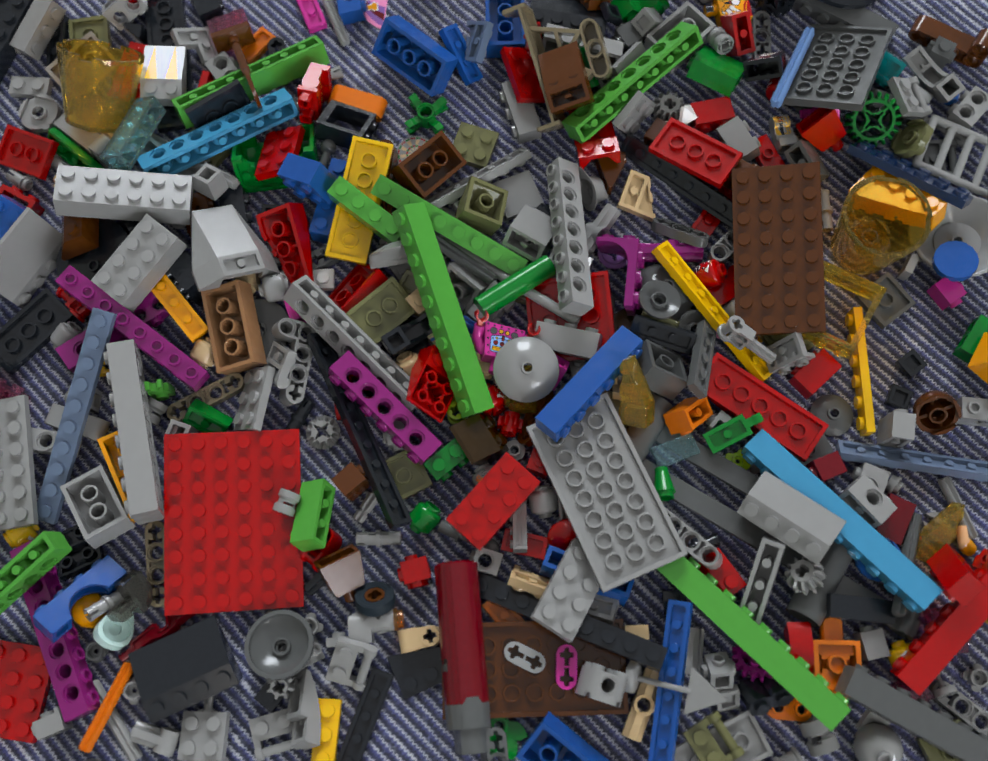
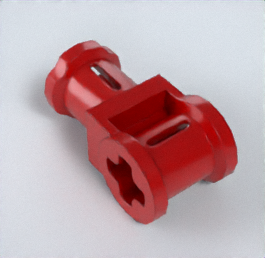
M61 287L57 289V297L64 299L69 311L84 323L85 318L92 312L75 298L70 297Z

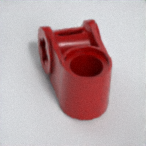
M331 528L328 530L327 539L329 537L330 539L328 542L326 541L325 549L300 552V559L311 564L315 572L318 571L313 562L336 552L342 545V537Z

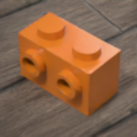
M695 396L682 400L663 414V417L671 435L680 433L683 436L693 432L696 427L703 424L705 420L713 415V411L707 397L698 399Z

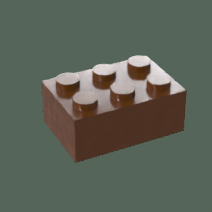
M441 130L399 163L391 171V174L402 187L424 199L467 164V162Z

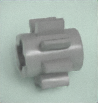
M296 676L284 680L267 679L266 682L270 684L267 692H272L275 695V699L282 695L287 699L290 695L289 691L296 689V686L292 684ZM278 682H279V683H283V682H284V683H285V686H284V685H280V686H279V685H278Z

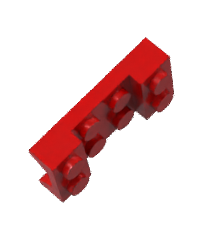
M576 109L568 111V116ZM612 120L586 142L580 143L574 140L579 167L583 169L591 160L609 157L616 163L621 162L619 144L614 133Z

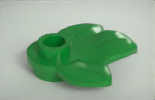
M491 718V727H494L497 721L503 723L502 729L507 738L508 759L513 760L518 750L517 741L527 738L524 727L519 722L509 721L508 718ZM490 736L489 740H495L496 736ZM490 749V751L497 752V749Z

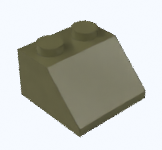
M471 176L458 203L455 218L479 232L492 236L502 226L509 191Z

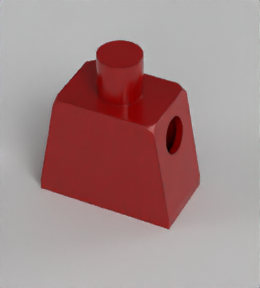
M818 108L795 125L802 137L821 152L826 151L828 148L836 152L844 145L841 139L847 133L835 109Z

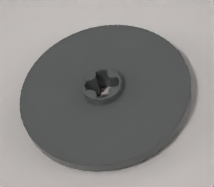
M255 299L259 327L265 328L264 331H261L267 359L273 341L280 342L285 346L288 344L287 342L275 339L272 335V327L279 320L289 318V316L276 302L269 303L266 299ZM281 325V331L287 334V328Z

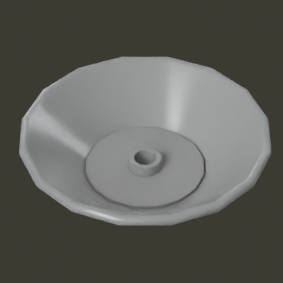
M973 196L974 198L970 205L963 209L947 203L945 218L931 232L911 226L912 244L920 258L933 268L932 258L935 250L941 244L948 241L965 242L974 248L979 258L978 268L971 277L987 273L988 201L986 199Z

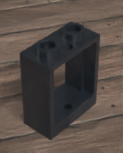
M331 99L316 121L315 138L323 141L330 139L336 145L350 149L353 135L371 139L372 134H376L378 128L376 114ZM336 120H340L362 129L360 132H356L334 123Z

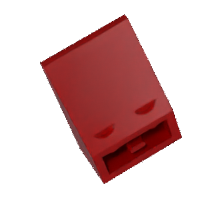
M431 345L420 350L417 361L412 367L406 400L439 423H442L454 393L450 387L439 349L436 345Z

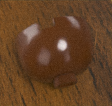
M928 391L922 394L913 406V414H916V424L920 430L929 432L931 435L946 434L956 427L955 423L962 416L961 407L957 401L945 391Z

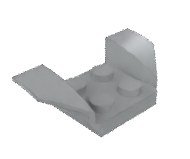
M381 238L377 250L369 255L371 269L408 263L401 240L388 244Z

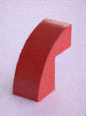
M786 622L783 633L786 644L792 648L789 653L796 659L799 656L802 657L811 666L808 670L813 674L814 645L810 622Z

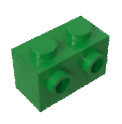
M454 438L423 463V466L436 482L440 480L445 482L453 475V469L457 466L462 468L469 460L456 438Z

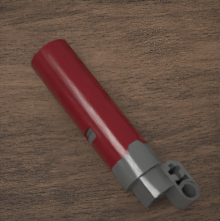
M470 560L438 563L434 570L446 730H453L455 754L457 755L480 754L481 761H492L494 757H497L498 761H509L505 732L499 727H491L478 563ZM495 735L496 739L490 741V736ZM490 749H497V752H492Z

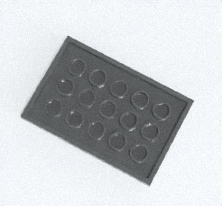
M811 24V27L815 29V35L782 104L862 111L893 35V28Z

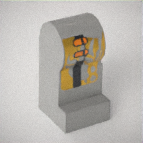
M788 114L770 117L769 130L772 143L779 154H784L783 152L798 142L797 136H794Z

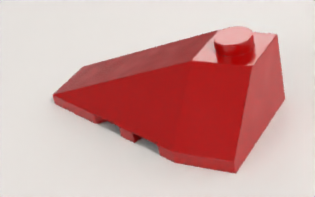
M288 202L255 215L262 238L269 243L274 257L279 259L282 264V270L292 284L304 275H307L314 282L309 225L303 203Z

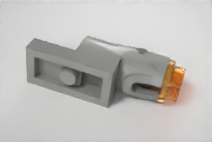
M392 608L388 613L377 617L365 616L360 612L353 613L347 618L348 636H346L345 632L332 633V638H326V648H335L338 636L368 644L375 643L374 633L380 635L389 631H398L399 628L405 627L403 609Z

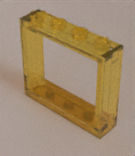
M823 260L825 281L872 301L851 343L827 332L801 335L803 339L812 342L816 347L820 349L825 348L833 352L837 357L840 355L850 360L887 288Z

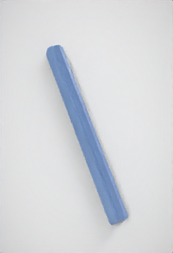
M806 27L770 99V106L772 108L781 107L815 35L813 27Z

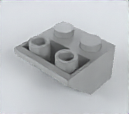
M526 203L511 223L502 244L533 262L543 255L547 256L553 244L551 216Z

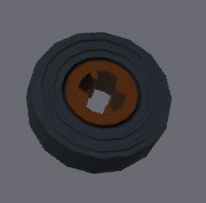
M382 581L366 583L355 594L357 610L369 617H377L388 613L396 602L393 587Z

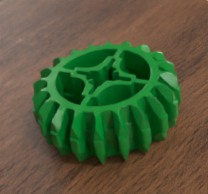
M870 91L865 105L874 102L884 105L875 111H869L864 105L861 111L864 115V121L858 129L856 127V117L859 111H852V114L846 113L844 117L850 118V121L844 122V125L851 126L846 130V133L854 132L850 139L855 140L859 137L857 143L864 140L869 143L872 141L875 147L878 145L877 140H880L882 145L886 143L884 137L892 140L893 137L889 133L891 131L898 133L894 125L902 124L901 121L896 120V118L902 117L901 113H895V111L900 109L899 105L892 107L896 99L892 98L887 101L890 96L886 93L881 98L882 92L877 91L876 97H874L873 92ZM889 110L890 119L885 128L882 124V117ZM866 112L873 116L877 114V117L875 119L877 120V123L880 125L879 127L878 125H876L875 123L873 124L872 122L871 124H868L870 122V119ZM870 128H877L881 132L873 136L862 134Z

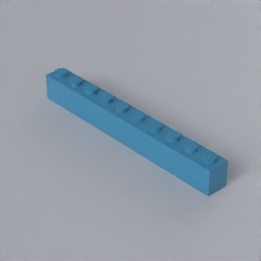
M763 428L743 447L741 452L743 458L749 464H754L758 467L761 475L764 471L771 473L847 521L834 542L837 544L841 543L847 549L850 557L863 563L866 566V571L871 576L878 577L891 594L898 595L908 610L915 611L917 614L924 611L943 591Z

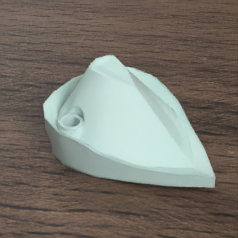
M132 600L118 606L103 616L95 625L93 639L103 648L119 651L132 640L134 632Z

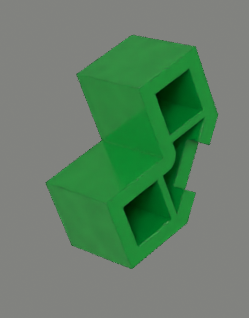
M613 0L611 4L618 7L623 19L622 23L633 20L644 7H654L660 16L670 7L668 0Z

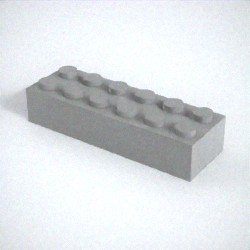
M58 165L53 193L56 215L141 221L147 213L158 223L191 224L192 176Z

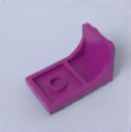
M603 234L602 237H596V244L600 253L617 254L628 261L624 308L627 316H634L636 310H640L641 307L638 289H641L643 286V277L641 276L640 269H644L645 256H643L639 238L632 235H624L623 238H619L611 234Z

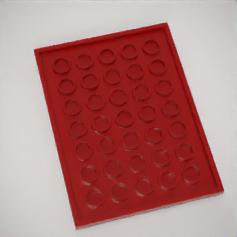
M299 429L164 434V616L304 607L303 561L300 559L301 550L290 543L295 514L291 517L272 510L274 503L279 499L278 493L280 488L297 494L300 493Z

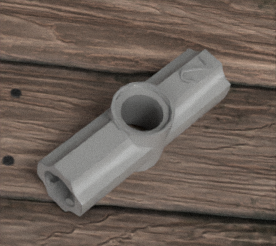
M609 203L604 206L594 222L585 224L588 257L598 247L596 237L610 234V228L621 215L619 209Z

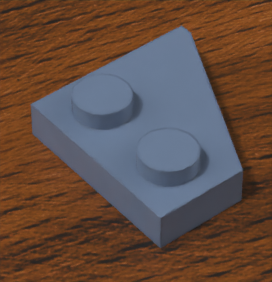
M467 20L466 27L470 28V37H466V61L483 63L487 53L488 42L492 37L493 23Z

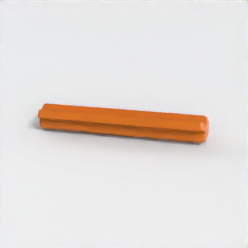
M124 662L80 742L79 750L85 753L92 751L121 697L125 685L133 674L131 663Z

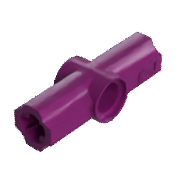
M673 239L668 240L685 262H702L703 248L679 243V241ZM663 242L640 243L643 256H645V262H658L651 251Z

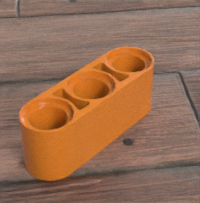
M339 84L334 86L327 103L329 104L332 99L375 113L376 122H381L388 105L387 100L383 97Z

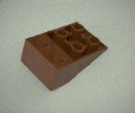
M577 41L538 55L544 90L552 114L559 115L595 102Z

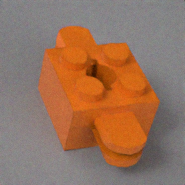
M826 617L819 628L820 640H813V675L816 677L819 673L830 683L827 688L836 694L834 689L845 665L855 667L856 664L862 666L860 641L844 640L843 624L840 619Z

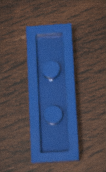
M457 23L438 31L447 50L459 58L456 68L465 86L484 78L477 63L465 60L466 41Z

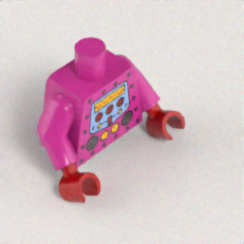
M478 309L474 313L477 322L474 324L472 341L477 353L480 354L481 361L490 363L488 373L493 375L495 357L504 344L514 338L533 337L540 333V326H538L537 331H530L532 322L527 325L528 334H525L524 330L487 321L489 314L486 310L483 318H478Z

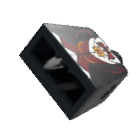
M785 51L759 54L743 61L745 82L781 77L787 66ZM754 64L757 65L756 71L754 70Z

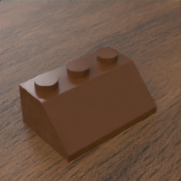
M62 216L61 259L63 261L99 248V218Z

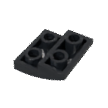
M78 524L62 531L63 536L73 549L57 563L59 577L63 581L90 570L95 561L105 557L102 546L94 549L85 541Z

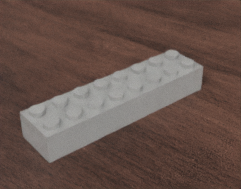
M134 339L106 343L107 351L103 352L105 364L109 366L110 372H106V378L113 392L109 393L111 406L115 408V414H112V421L114 427H117L118 435H115V443L117 449L120 448L121 456L118 457V464L120 470L124 472V478H121V486L123 492L127 494V500L124 501L125 512L138 525L164 520V503L148 396L144 384L145 376L142 356Z

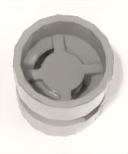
M815 716L810 717L807 721H800L798 723L802 736L808 739L806 745L811 757L826 755L840 748L835 733H831Z

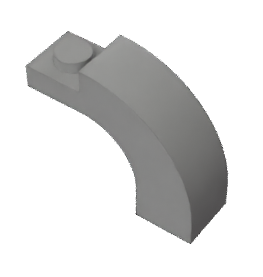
M921 45L902 58L903 62L907 64V67L913 73L912 76H917L921 87L933 94V97L942 103L949 102L966 89L954 72L948 74L940 69Z

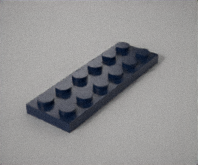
M866 140L850 144L846 151L959 209L970 205L974 198L969 195L971 193L969 190L963 187H958L957 189L951 186V182L945 178L939 177L936 179L930 176L932 174L930 171L924 168L918 170L912 167L913 163L902 158L898 160L893 157V153L884 149L879 151L874 148L875 144L869 143Z

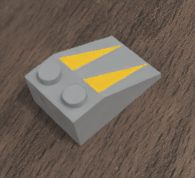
M145 46L140 75V99L146 106H173L172 99L187 93L186 46Z

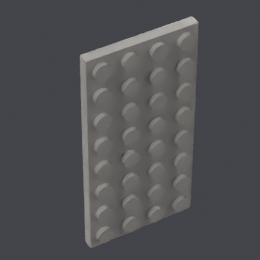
M607 392L601 394L598 403L593 407L590 406L586 410L584 418L580 422H575L571 426L569 434L565 438L561 437L557 442L537 428L536 423L526 427L602 593L688 554Z

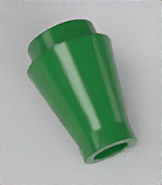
M661 466L655 468L654 487L661 501L674 499L676 491L670 478L668 467Z

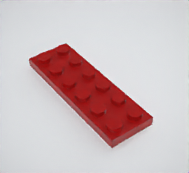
M718 352L714 355L707 398L735 417L743 414L744 418L747 419L760 412L764 419L763 422L751 428L757 432L763 428L788 452L805 462L829 425Z

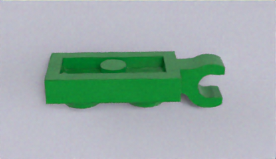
M760 412L747 419L744 418L743 414H740L702 435L712 453L715 454L752 435L751 427L763 422L764 419Z

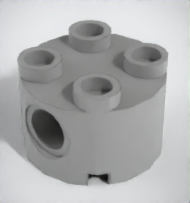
M585 661L581 668L575 693L620 708L628 681L626 679L628 674L608 668L605 672V666Z

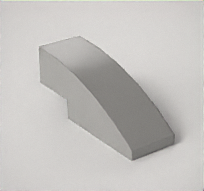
M305 669L294 675L296 677L292 684L296 686V689L290 691L286 720L294 722L290 746L308 750L320 746L321 715L318 695L311 671Z

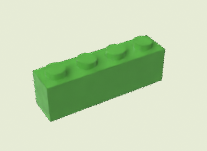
M339 176L327 190L329 199L385 242L390 244L401 240L397 226L394 223V217L343 177Z

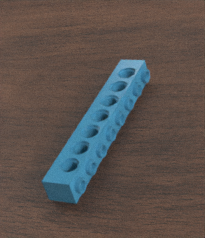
M282 88L259 99L262 105L259 109L256 101L150 150L136 157L143 172L177 174L298 116L299 112L294 99L285 88Z

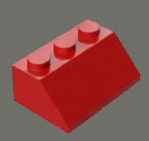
M357 264L328 297L344 313H347L387 281L388 278L379 268L371 269L369 264Z

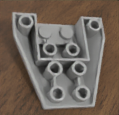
M233 205L191 211V273L199 292L220 288L222 281L255 273L258 274L259 279H263L265 276L280 274L271 252Z

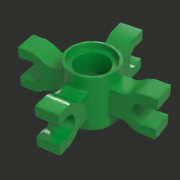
M415 93L408 97L411 101L409 103L410 106L417 112V116L404 122L406 131L410 136L420 127L431 128L435 135L444 129V126L436 119L438 114L448 109L446 105L448 102L443 96L438 98L434 104L422 103Z

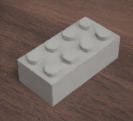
M146 213L91 281L119 304L134 312L188 246Z

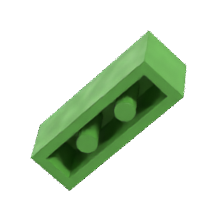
M324 478L301 483L299 493L301 499L297 503L290 543L302 552L325 549L336 488Z

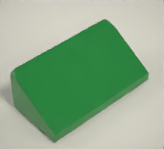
M195 399L189 406L183 422L203 433L227 432L233 422V418L199 399Z

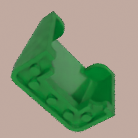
M314 122L312 124H300L305 129V134L299 156L319 162ZM255 136L232 147L231 162L240 185H242L245 192L249 193L289 188L282 183L283 180L279 176L258 181L254 176L264 142L258 143Z

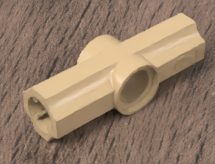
M645 667L642 676L658 680L659 673ZM640 682L636 694L631 701V708L621 735L641 743L650 715L655 708L657 686ZM641 698H646L649 704L645 711H639L637 707V702Z

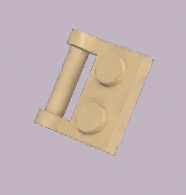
M515 564L507 585L512 586L516 591H526L540 599L550 579L523 570L521 566Z

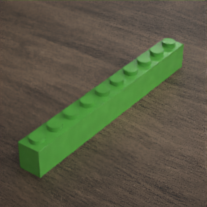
M425 203L404 204L392 212L394 223L397 226L401 243L408 258V264L411 267L415 284L418 288L422 305L425 308L429 325L432 329L436 346L439 349L461 417L463 419L495 408Z
M682 557L657 569L831 732L851 711L847 706L850 702L839 691L834 694L827 688L830 683L819 673L815 677L808 670L811 666L802 657L799 656L796 659L789 653L792 649L782 639L777 642L771 636L773 631L763 622L760 625L752 619L754 614L745 605L740 608L734 602L737 598L727 589L722 592L716 586L718 581L711 574L707 573L704 575L698 570L701 565L692 557L689 559Z

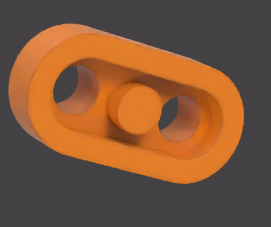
M795 697L788 705L781 706L779 712H776L773 707L766 713L772 719L801 722L807 721L812 716V713L805 707L802 714L798 712V706L802 704Z

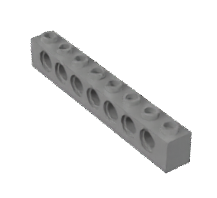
M557 157L547 166L546 175L559 309L562 312L581 317L594 307L579 168L577 163Z
M307 275L294 281L283 299L340 356L349 350L413 413L417 407L406 400L410 377Z

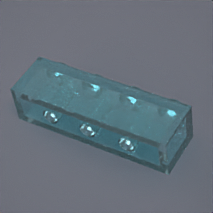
M154 96L136 98L99 158L109 169L131 171L166 113L164 107Z

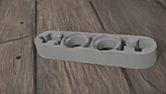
M933 681L929 685L928 693L935 702L957 719H960L961 722L973 727L975 733H982L988 736V713L960 691L950 695L953 696L950 699L947 697L935 699L932 692L937 690V687H940L938 681ZM943 681L945 686L951 685L948 682ZM958 700H962L966 704L964 713L960 714L956 711L955 704ZM979 715L983 716L986 720V725L982 729H979L975 724V719Z

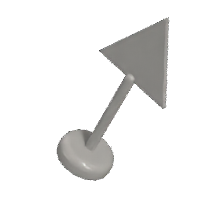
M632 660L628 663L625 671L628 674L626 678L628 679L625 688L626 693H635L640 682L686 693L684 715L728 701L693 667L691 668L688 688L643 677L641 664Z

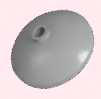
M527 336L518 337L508 341L498 351L493 364V375L498 388L505 396L517 402L530 403L544 398L553 390L559 376V363L554 351L542 340ZM525 364L531 365L532 369L530 372L524 370Z

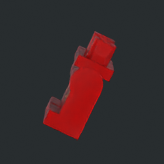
M311 62L302 79V85H298L297 101L301 123L312 124L313 120H317L322 113V105L325 100H329L332 93L330 66Z

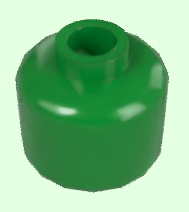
M430 501L419 502L410 513L412 522L409 527L417 534L421 532L430 534L441 520L440 509Z

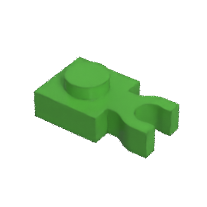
M156 379L157 382L155 383L144 382L148 395L157 401L168 400L170 396L176 395L175 387L169 382L163 383L162 379Z

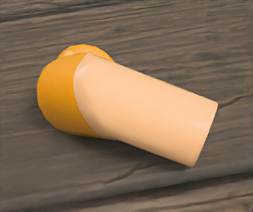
M967 525L955 526L958 549L966 556H973L977 551V547L969 538Z

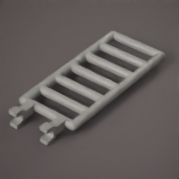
M932 115L928 125L933 130H935L936 125H940L948 129L933 166L922 161L931 137L925 146V151L921 155L914 157L912 165L918 169L924 168L930 171L931 175L945 178L956 186L963 187L972 193L988 199V190L980 187L988 165V137L938 115ZM958 133L967 138L953 174L941 170L954 135ZM974 141L985 145L973 180L969 182L960 177Z

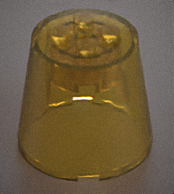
M64 39L63 44L57 42L56 51L66 123L93 133H120L127 131L130 127L145 56L141 52L126 46H121V49L110 47V43L104 41Z
M876 175L857 183L844 200L831 237V250L836 261L852 273L869 275L881 271L916 251L926 241L931 231L932 211L925 195L914 184L900 177L895 179L885 177V175Z

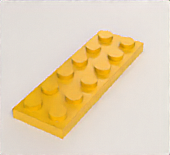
M353 135L343 178L380 206L382 200L370 192L380 174L387 177L394 144ZM336 205L325 256L367 265L374 232L340 206Z

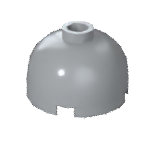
M872 722L862 726L855 733L854 736L856 738L854 744L852 743V749L858 761H902L903 745L898 734L890 726Z

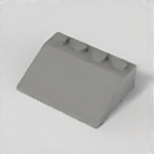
M26 207L0 240V295L21 309L30 302L33 294L44 284L48 275L56 269L57 256L62 245V234L28 207Z

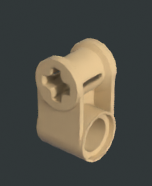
M435 625L397 631L401 654L435 646L440 642L439 627ZM429 629L437 634V637L433 638V642H431V639H426Z

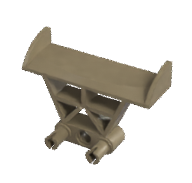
M524 2L501 11L504 17H520L550 116L551 123L537 127V132L543 133L564 129L562 121L565 119L564 113L559 115L552 114L545 94L538 55L545 53L540 34L554 35L558 48L564 46L562 36H574L570 43L577 41L578 46L583 41L591 68L585 67L588 80L591 81L594 77H597L599 80H609L613 76L612 65L599 24L595 20L587 18L580 23L579 29L538 27L533 9ZM600 45V52L593 55L591 53L593 46Z

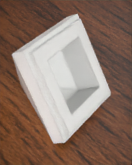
M691 104L681 106L680 122L688 125L697 119Z

